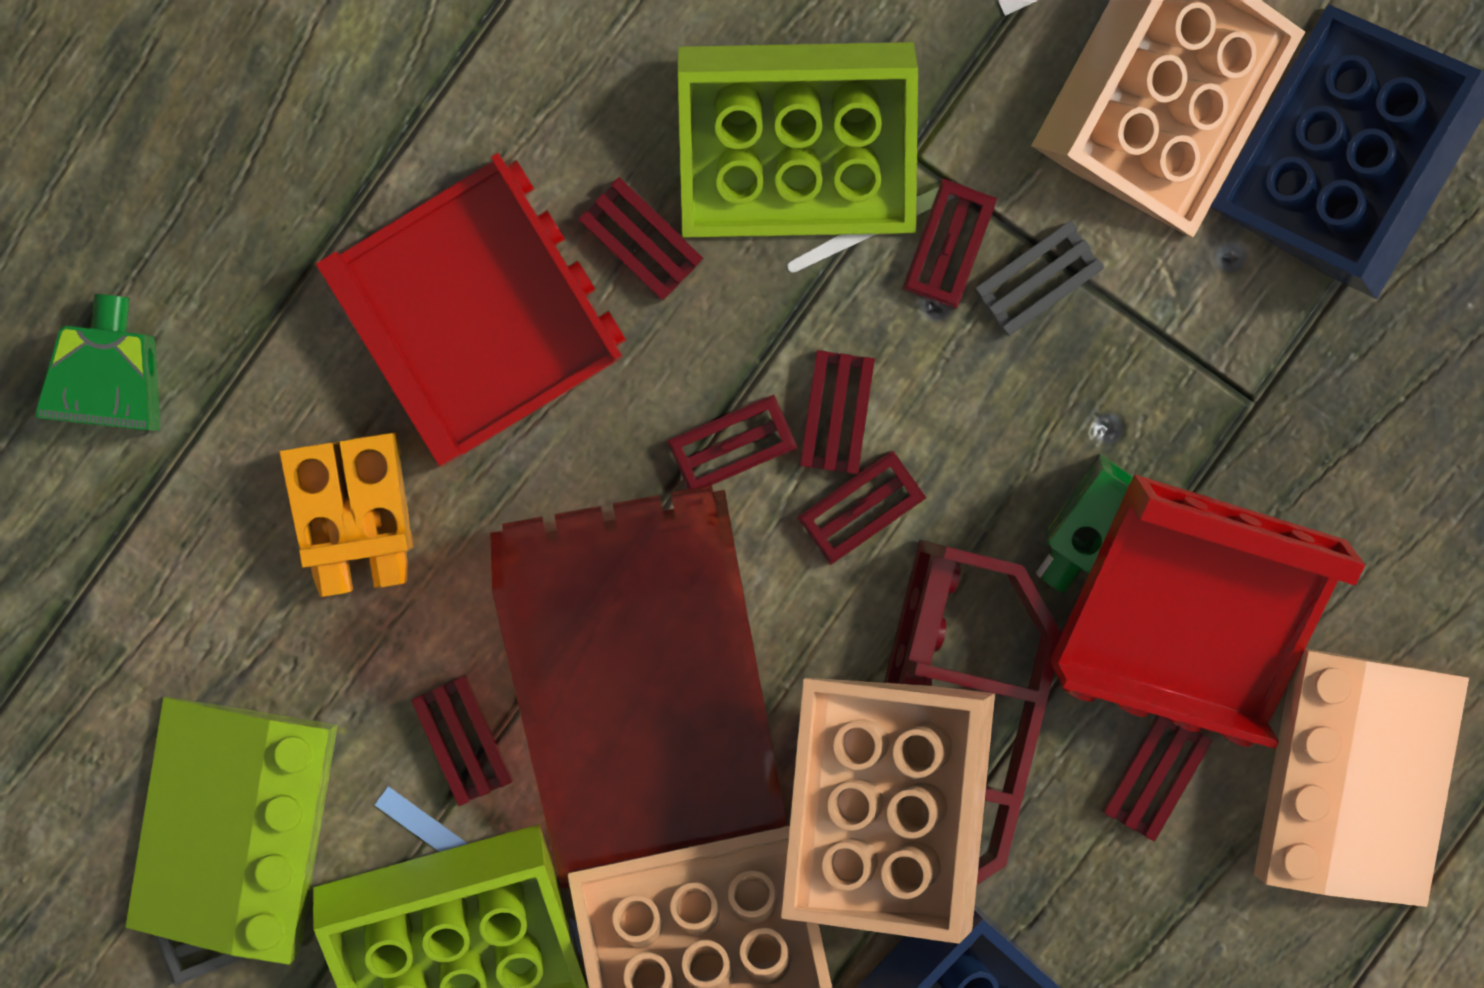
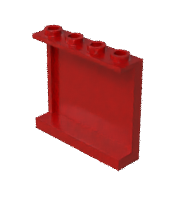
M499 153L491 156L493 160L491 163L340 254L335 251L316 263L439 467L447 466L624 358L617 346L627 341L609 310L600 316L595 311L587 295L596 291L580 262L577 260L568 266L556 245L566 239L548 210L537 215L525 196L535 190L517 159L507 165Z
M1134 474L1052 654L1050 663L1062 688L1077 699L1092 702L1095 698L1116 703L1121 709L1135 716L1146 717L1149 713L1169 718L1175 725L1191 732H1199L1201 728L1221 733L1226 739L1240 746L1251 747L1253 743L1276 749L1279 740L1271 729L1269 722L1337 582L1341 581L1356 586L1366 564L1346 539Z

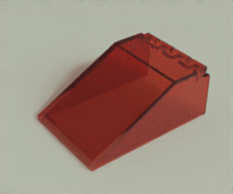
M712 485L671 492L674 509L664 511L660 494L613 503L615 520L605 521L601 505L554 514L556 531L547 532L544 517L540 516L502 523V531L490 533L492 594L561 889L570 888L568 873L787 827L725 490L713 492Z

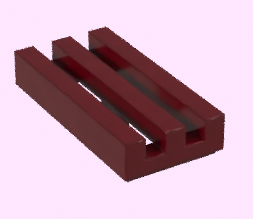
M620 177L579 218V221L662 301L704 260L693 247ZM620 195L687 259L680 267L613 204ZM604 212L671 276L664 284L597 221Z
M942 178L901 290L942 303L947 307L958 309L998 198ZM950 194L958 197L959 201L929 283L926 285L918 282ZM972 202L980 205L981 208L951 291L948 293L939 288L970 203Z
M822 350L816 351L800 466L858 474L875 358ZM827 364L838 365L824 458L814 456L826 367ZM851 367L861 369L848 460L844 461L837 460Z
M774 394L667 441L690 495L798 448ZM766 410L769 411L772 421L687 458L683 450L684 446ZM778 431L782 442L696 479L692 468Z
M892 450L797 516V518L826 560L832 565L921 503L926 497ZM889 467L896 475L894 478L819 529L814 522L816 518ZM904 486L909 496L833 548L827 540L829 537Z
M466 675L411 699L458 806H462L477 797H482L514 781ZM457 691L496 774L492 778L486 779L449 698V695ZM437 701L474 782L472 787L466 788L430 709L429 704Z
M1156 715L1104 805L1102 812L1155 842L1213 740L1199 732H1191L1180 728L1169 718ZM1166 728L1174 731L1173 737L1130 812L1128 813L1121 809ZM1187 739L1193 742L1148 823L1142 821L1141 818Z

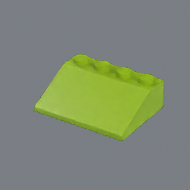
M914 42L678 47L682 238L916 233L918 63Z
M167 696L163 697L125 928L232 956L290 965L301 952L338 724Z
M540 824L313 887V930L337 988H589L557 874Z

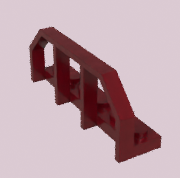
M919 539L884 683L932 686V679L1025 700L1003 790L986 786L985 801L998 803L999 806L988 851L979 857L978 885L1007 864L1055 672L1050 659L1062 633L1023 565ZM960 562L1006 573L1040 633L1041 638L1028 687L931 665L933 653L940 650L945 639L946 620L943 618V613L948 595H952L957 588L961 573Z

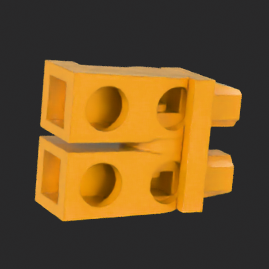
M399 431L279 451L300 547L302 568L311 567L312 576L320 597L353 591L348 560L369 557L374 588L406 583L408 571L406 551L414 546L401 468ZM341 464H343L349 497H347Z

